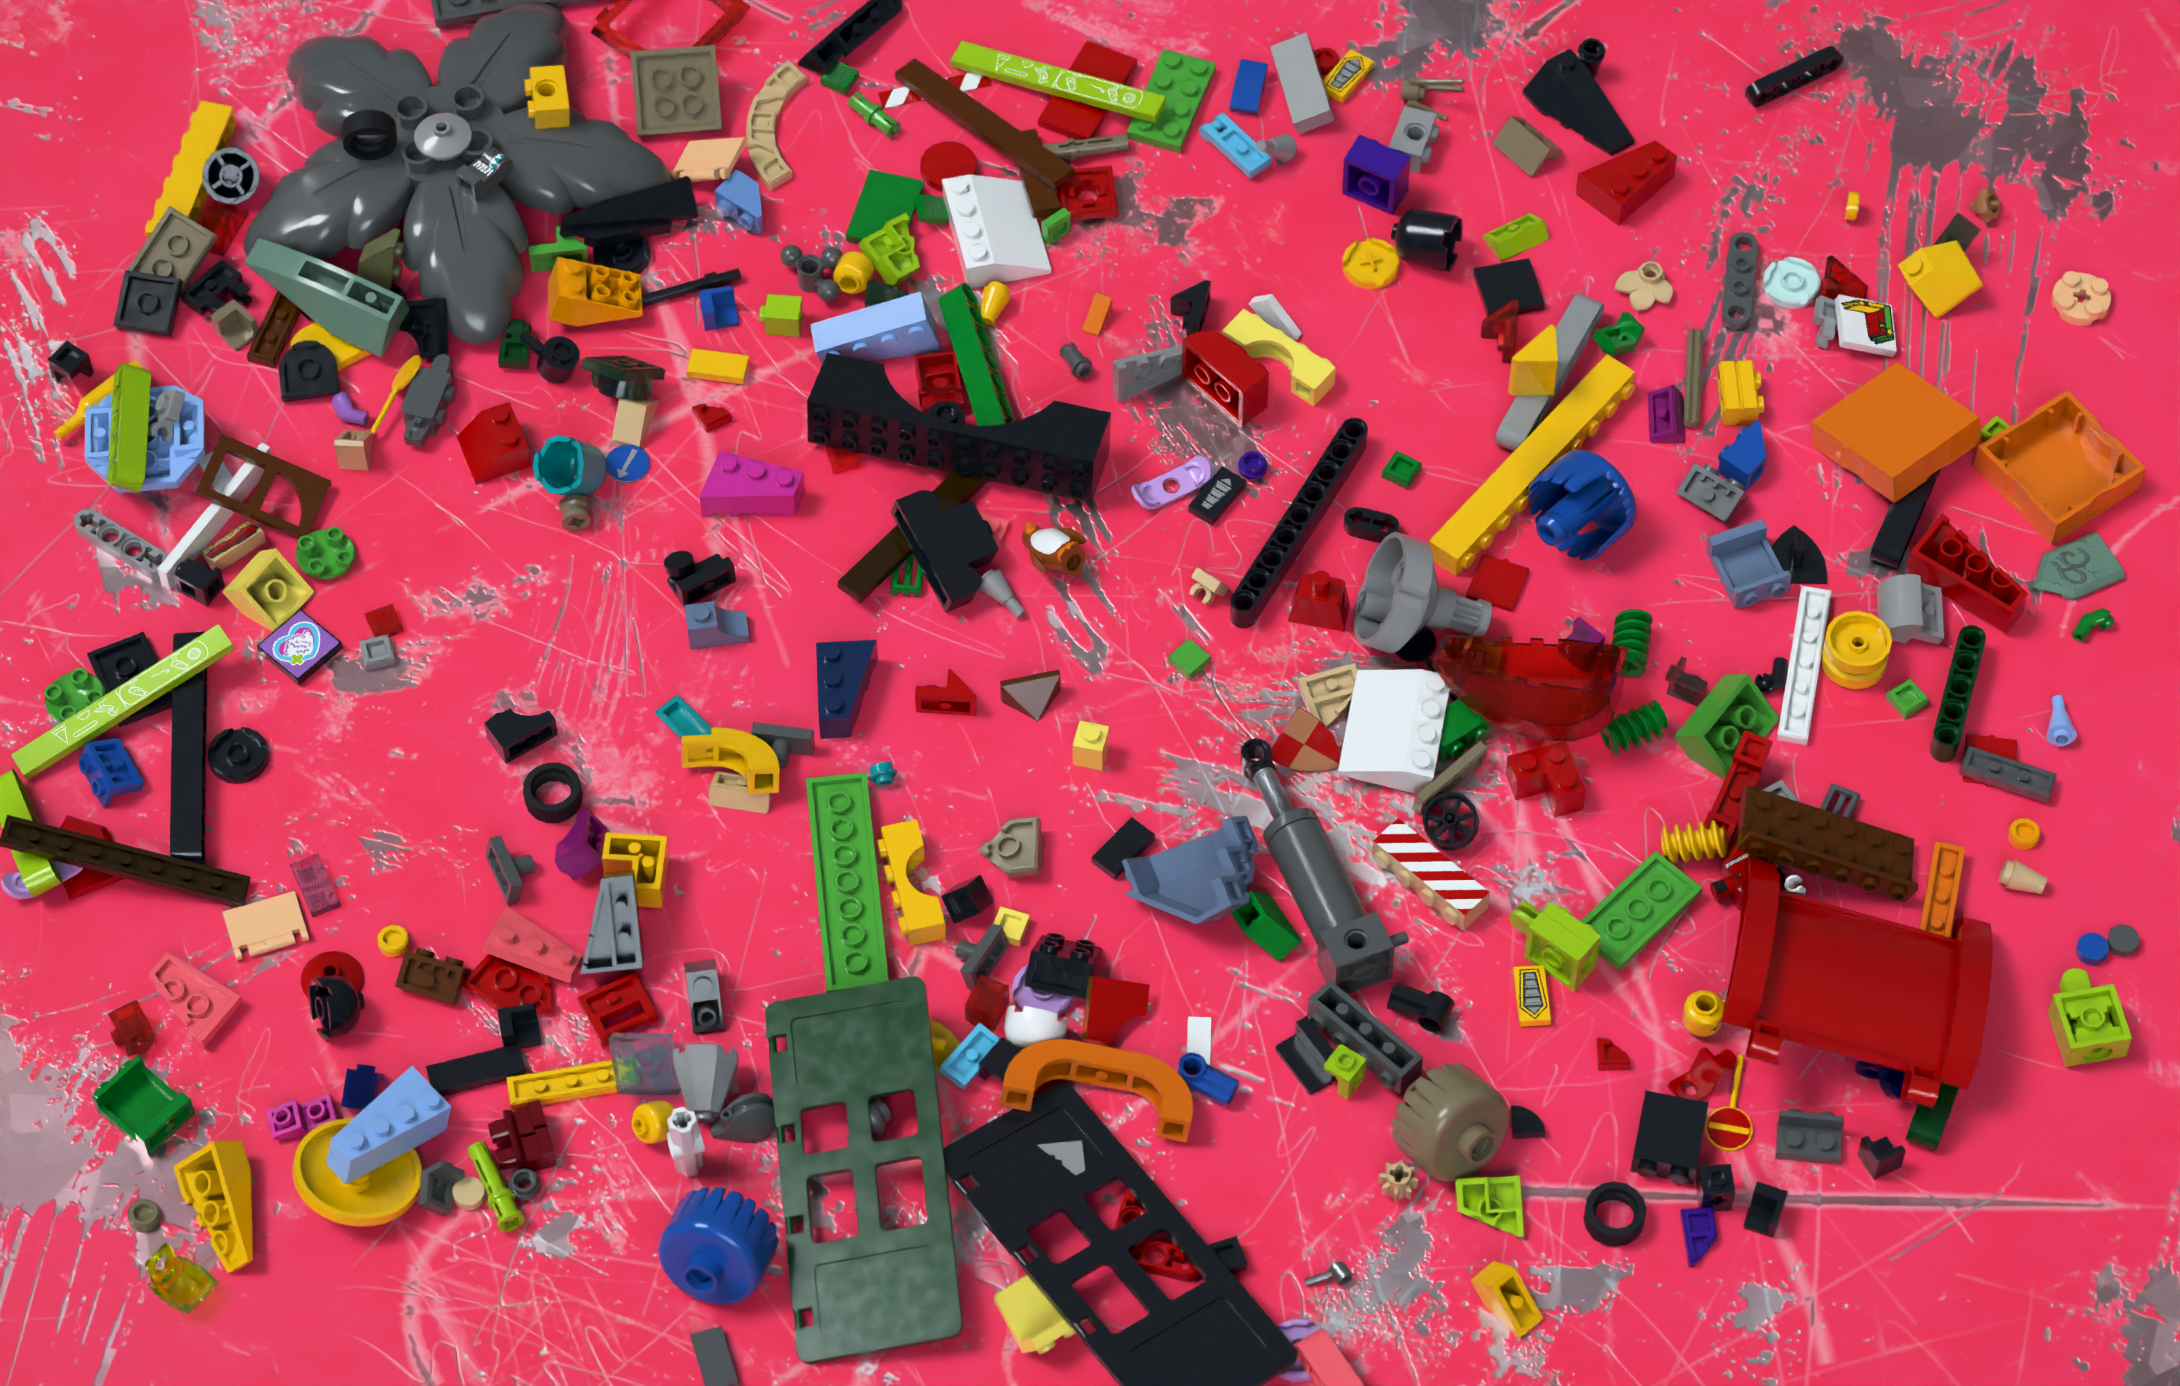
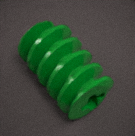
M1630 609L1620 612L1615 617L1609 665L1620 676L1638 677L1646 672L1644 666L1648 663V645L1651 639L1649 635L1652 631L1650 625L1653 622V617L1646 611Z
M1655 700L1649 702L1648 706L1642 704L1637 710L1632 708L1626 714L1621 712L1615 718L1608 717L1605 719V722L1599 721L1602 739L1614 756L1619 754V745H1621L1625 752L1630 750L1629 741H1632L1634 746L1638 748L1641 746L1640 737H1643L1646 743H1651V733H1654L1657 739H1661L1663 737L1662 729H1667L1668 727L1665 712Z

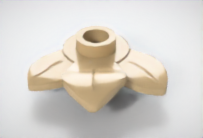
M1653 261L1643 263L1637 271L1624 272L1615 283L1616 291L1630 294V304L1636 311L1649 309L1655 300L1669 303L1673 294L1671 284L1665 280L1664 270L1658 263Z

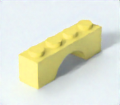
M1243 309L1222 330V335L1230 339L1235 345L1242 346L1252 359L1269 357L1284 363L1292 373L1291 392L1312 406H1315L1335 385L1336 367L1328 359L1314 354L1306 345L1292 340L1282 330L1270 326L1256 314Z

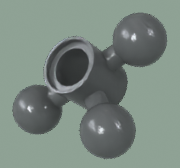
M788 245L782 249L780 254L781 262L786 267L797 268L798 286L801 290L809 293L817 291L819 298L824 302H833L839 297L840 287L838 283L831 279L824 280L823 270L826 268L834 270L839 259L843 256L840 249L836 247L826 248L821 254V259L811 254L803 256L801 249L795 245Z

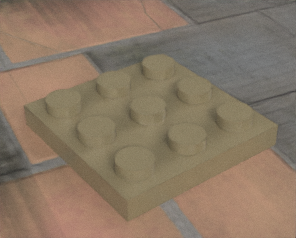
M715 45L630 51L638 137L722 131Z

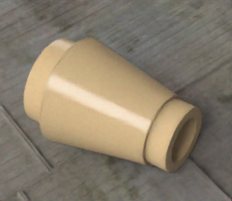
M2016 859L2014 861H2005L1998 879V883L2004 884L2006 889L2040 895L2047 882V877L2042 876Z

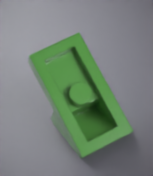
M556 226L557 243H542L528 246L532 272L553 270L557 257L589 263L587 246L574 236L562 238L559 235L560 227Z

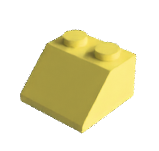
M277 549L259 551L222 593L241 614L274 632L293 616L315 591Z

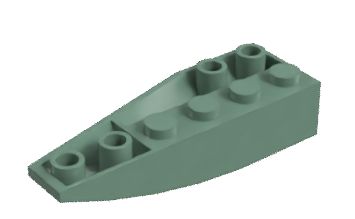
M258 238L245 260V264L332 336L380 358L384 356L409 311V307L402 296L332 264L267 240Z

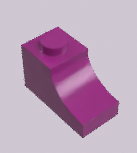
M588 808L578 814L572 829L556 846L554 859L556 866L562 873H567L574 881L602 863L607 827Z

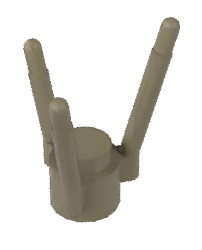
M1405 77L1401 89V99L1408 100V107L1436 113L1437 118L1446 121L1448 119L1446 115L1419 103V100H1425L1427 90L1462 92L1464 90L1462 86L1454 85H1462L1465 83V80Z

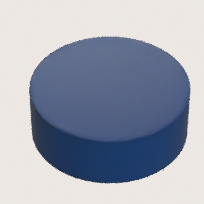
M2097 933L2082 935L2076 947L2078 958L2088 965L2102 963L2109 951L2107 940Z

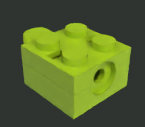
M1522 901L1516 907V910H1513L1509 915L1511 925L1527 936L1524 958L1535 966L1544 965L1545 972L1573 992L1596 968L1601 935L1598 934L1593 926L1583 924L1573 917L1568 909L1558 907L1550 901L1540 912L1526 901Z
M2080 968L2067 970L2063 974L2059 985L2061 993L2053 994L2047 1012L2065 1067L2126 1057L2132 1036L2115 985L2092 987L2089 975L2085 970Z

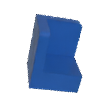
M733 286L699 291L705 331L737 326L739 324Z

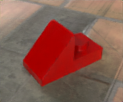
M948 669L946 688L936 685L916 686V712L976 716V694L951 669Z

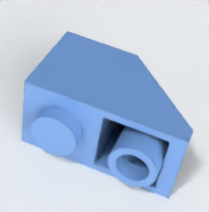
M736 169L730 178L726 179L715 190L716 208L722 215L730 216L738 221L744 229L752 230L756 234L761 235L764 230L759 184Z

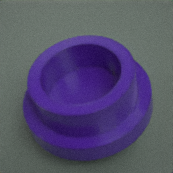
M1247 452L1238 462L1239 473L1247 479H1259L1267 472V461L1259 452Z

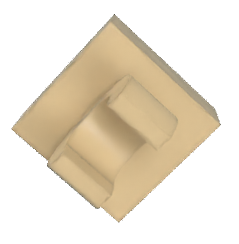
M1199 567L1196 568L1191 576L1199 583L1191 587L1190 594L1197 597L1199 592L1204 589L1206 596L1202 602L1206 605H1210L1213 602L1215 593L1224 597L1229 589L1228 585Z

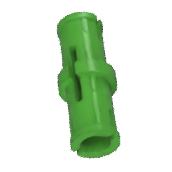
M860 92L855 93L858 99L853 95L851 96L848 106L864 117L868 125H874L886 134L888 138H892L894 134L898 133L900 123L887 115L882 106L873 104Z

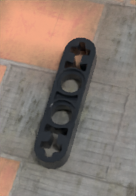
M1828 46L1754 81L1746 89L1745 97L1754 107L1762 106L1832 73L1842 64L1843 56L1834 46Z

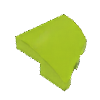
M906 212L886 222L883 229L862 239L858 244V247L870 258L874 268L891 290L909 279L920 268L918 256L914 252V238L909 234L907 223L910 219Z
M1520 1176L1455 1179L1458 1212L1514 1236L1524 1237Z

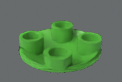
M334 526L314 531L308 535L301 536L297 542V564L303 572L314 578L333 579L346 573L355 561V546L339 527Z
M74 669L71 673L59 677L45 688L46 709L55 721L62 723L105 696L104 686L97 677L88 673L85 669Z

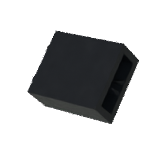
M1645 1091L1630 1172L1638 1173L1646 1178L1660 1177L1669 1179L1677 1184H1694L1709 1103Z

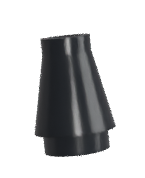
M1589 38L1584 40L1578 47V56L1592 76L1596 77L1606 50L1601 41Z

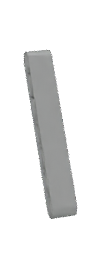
M1579 293L1575 294L1556 327L1558 365L1554 395L1516 396L1497 430L1494 440L1495 444L1515 451L1541 424L1602 316L1604 303Z

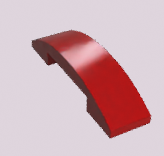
M1745 730L1733 755V762L1712 810L1709 811L1704 822L1706 829H1710L1712 820L1716 821L1719 828H1722L1724 824L1727 849L1739 827L1742 790L1747 785L1756 788L1773 745V741Z

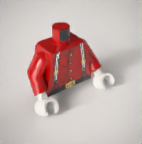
M1737 842L1729 850L1726 858L1723 859L1720 872L1721 880L1710 883V891L1716 901L1730 896L1736 908L1741 910L1742 875L1748 857H1753L1777 865V873H1780L1781 891L1802 897L1806 894V889L1802 885L1795 888L1796 885L1803 881L1798 875H1791L1786 879L1776 861L1764 857H1755L1748 852L1738 850Z

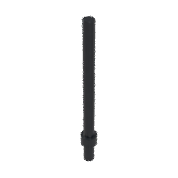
M737 268L719 274L712 272L705 274L704 278L644 294L642 295V307L704 289L719 288L722 284L740 280V271Z

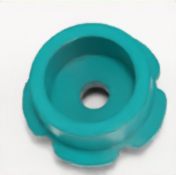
M892 762L874 764L869 767L870 776L868 780L876 783L878 787L889 785L894 782L893 778L897 775V770L893 768Z

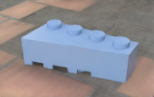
M411 1066L331 1139L326 1164L346 1185L445 1132L451 1106Z

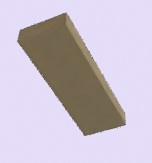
M1481 741L1476 743L1416 794L1412 809L1418 815H1423L1430 800L1439 794L1450 792L1484 763L1488 747Z

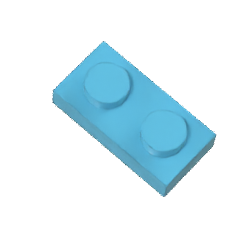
M979 1022L940 1066L939 1072L964 1090L979 1074V1062L1000 1038Z

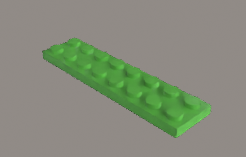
M867 772L806 778L827 992L889 981Z

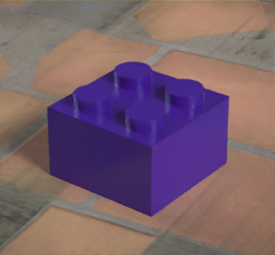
M1359 135L1344 158L1342 194L1393 215L1408 192L1411 156L1400 150L1380 144L1374 139Z

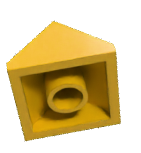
M1550 324L1512 357L1508 393L1512 396L1554 395L1558 365L1556 327Z

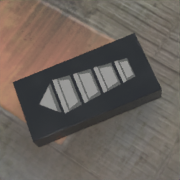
M1222 466L1188 505V512L1213 525L1246 487V480Z

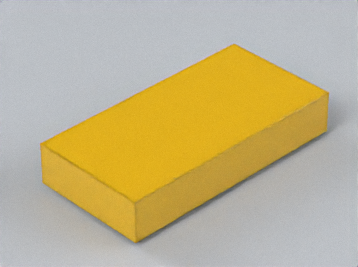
M692 348L686 371L687 377L744 385L750 362L749 355Z

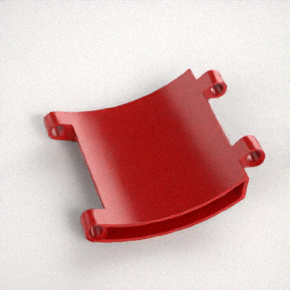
M1748 857L1741 881V911L1734 959L1720 1022L1751 1030L1746 1057L1778 1065L1779 1061H1777L1782 1041L1785 1039L1905 1073L1900 1099L1931 1109L1936 1103L1940 1083L1968 1090L1979 1060L1989 1001L1993 953L1990 923L1962 916L1961 919L1957 918L1952 938L1781 891L1780 873H1777V865Z

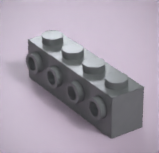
M1329 980L1308 999L1307 1018L1318 1031L1323 1030L1330 1036L1336 1047L1343 1044L1367 1059L1366 1070L1369 1069L1373 1072L1385 1088L1393 1089L1401 1095L1421 1076L1423 1057L1334 982Z

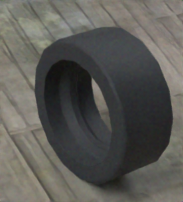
M372 109L360 110L344 119L341 126L342 143L344 150L350 156L367 161L379 160L387 157L395 150L397 146V129L395 120L389 114ZM363 132L383 134L382 136L368 139L356 136Z
M561 763L542 764L529 772L524 781L523 795L528 812L535 819L542 822L559 823L568 820L578 812L582 804L583 793L580 779L577 773L567 765ZM560 781L570 787L571 794L563 802L544 804L536 800L535 791L544 783Z
M1620 1182L1603 1183L1593 1189L1586 1200L1583 1218L1586 1230L1594 1240L1603 1245L1613 1247L1627 1245L1637 1239L1643 1230L1646 1206L1639 1192L1628 1184ZM1604 1201H1621L1629 1205L1633 1210L1634 1218L1631 1224L1626 1227H1607L1597 1219L1596 1208Z

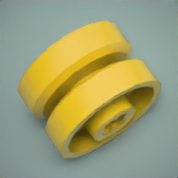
M1862 611L1845 612L1835 617L1828 625L1821 655L1822 668L1828 678L1839 686L1850 689L1868 688L1878 683L1885 674L1891 649L1892 637L1889 628L1883 620L1871 613Z

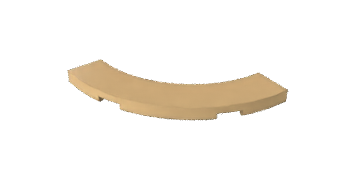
M787 61L768 77L759 94L755 95L747 117L746 137L750 160L755 172L770 191L793 177L792 170L781 157L775 143V128L781 110L790 97L807 84V77L791 61Z

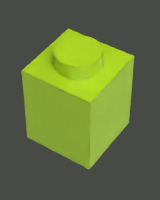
M767 294L766 305L760 306L759 321L764 323L765 334L800 337L803 319L802 296Z

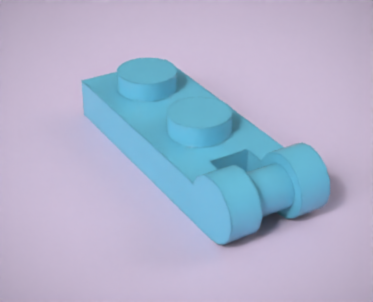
M1224 113L1214 117L1212 123H1205L1198 129L1205 141H1210L1250 179L1272 164V157L1266 152L1258 151L1256 142Z

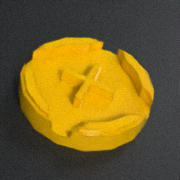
M1366 238V241L1359 242L1358 240L1353 242L1345 250L1342 258L1343 273L1348 281L1357 287L1368 290L1380 289L1389 285L1397 277L1400 266L1395 248L1386 241L1376 238Z

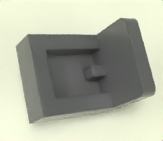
M446 1161L437 1162L435 1165L421 1171L419 1207L442 1216L451 1213L454 1183L465 1178V1171L454 1167L452 1163Z

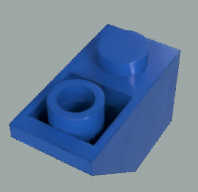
M1757 420L1748 428H1742L1736 437V441L1731 446L1726 445L1718 455V471L1720 475L1727 480L1732 478L1745 486L1743 489L1745 492L1764 474L1766 451L1761 423Z

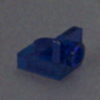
M357 1064L356 1070L347 1069L341 1107L364 1110L377 1098L379 1080H383V1074L375 1073L376 1066Z

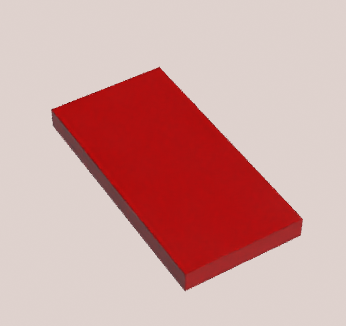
M1087 40L1069 70L1125 85L1137 66V59ZM1053 95L1038 118V126L1075 140L1089 139L1094 137L1110 110Z

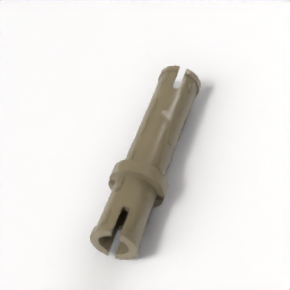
M1126 133L1083 140L1069 138L1065 142L1042 144L1044 148L1060 159H1069L1070 161L1083 156L1129 151Z

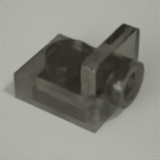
M1681 656L1677 665L1671 664L1666 674L1665 681L1669 682L1667 694L1698 707L1705 699L1708 682L1696 675L1685 673L1687 658Z

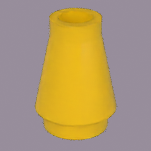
M991 281L983 289L980 310L986 326L994 325L995 320L1011 299L1009 295L1010 289L1000 282Z

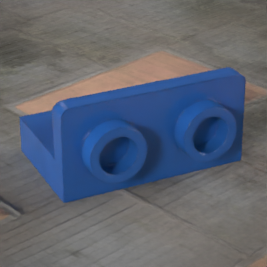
M119 738L85 744L78 761L79 769L82 774H85L91 785L92 793L98 798L102 807L110 805L113 795L141 791L144 782Z

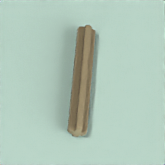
M1693 328L1688 331L1683 419V425L1686 428H1697L1700 421L1703 331Z

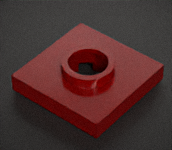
M1112 166L1074 169V176L1057 188L1061 209L1065 208L1070 213V221L1118 217ZM1082 192H1091L1096 195L1097 200L1094 201V198L1089 200L1082 199V202L1077 200V196Z

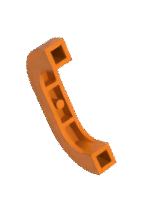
M1051 1039L1026 1047L1011 1060L1006 1069L999 1106L1030 1112L1036 1089L1041 1084L1054 1079H1066L1136 1093L1146 1098L1154 1106L1158 1115L1155 1137L1187 1143L1193 1116L1191 1092L1186 1082L1173 1068L1154 1057L1094 1043L1069 1039Z

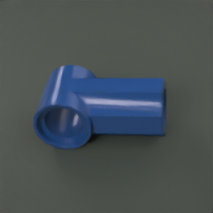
M1186 1053L1179 1060L1177 1073L1186 1082L1190 1092L1197 1091L1226 1107L1231 1103L1240 1085L1239 1080L1206 1064L1204 1057L1198 1053ZM1194 1070L1198 1074L1190 1075L1187 1074L1185 1071Z

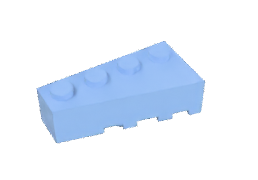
M921 291L810 324L815 352L821 364H823L827 352L873 361L942 351L936 321Z

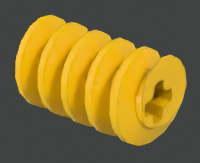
M1712 820L1710 829H1706L1703 821H1700L1697 831H1694L1691 823H1687L1685 832H1682L1679 825L1675 824L1673 833H1669L1666 825L1662 826L1661 844L1663 857L1667 858L1668 855L1672 863H1677L1679 854L1684 862L1690 861L1692 853L1697 861L1702 860L1704 851L1708 859H1714L1716 850L1721 858H1726L1727 839L1724 824L1722 828H1719L1716 821Z

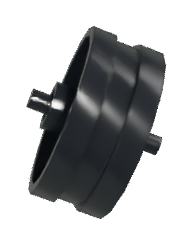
M1446 792L1439 794L1429 801L1424 810L1423 825L1425 832L1433 844L1442 849L1457 850L1464 848L1474 840L1478 833L1480 821L1476 807L1469 798L1460 793ZM1449 799L1457 800L1452 811L1447 810L1443 801ZM1462 802L1469 806L1472 811L1457 816ZM1437 804H1439L1444 813L1443 817L1430 815L1432 809ZM1474 818L1472 830L1470 831L1462 826L1460 821ZM1428 821L1444 824L1432 834ZM1446 829L1449 830L1450 843L1437 839ZM1457 829L1468 835L1463 840L1455 842L1454 831Z

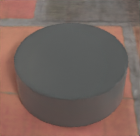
M2128 925L2113 927L2107 937L2109 950L2119 957L2133 955L2140 941L2138 932Z

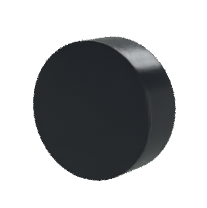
M677 551L665 558L664 566L669 576L680 578L694 570L695 562L690 552Z

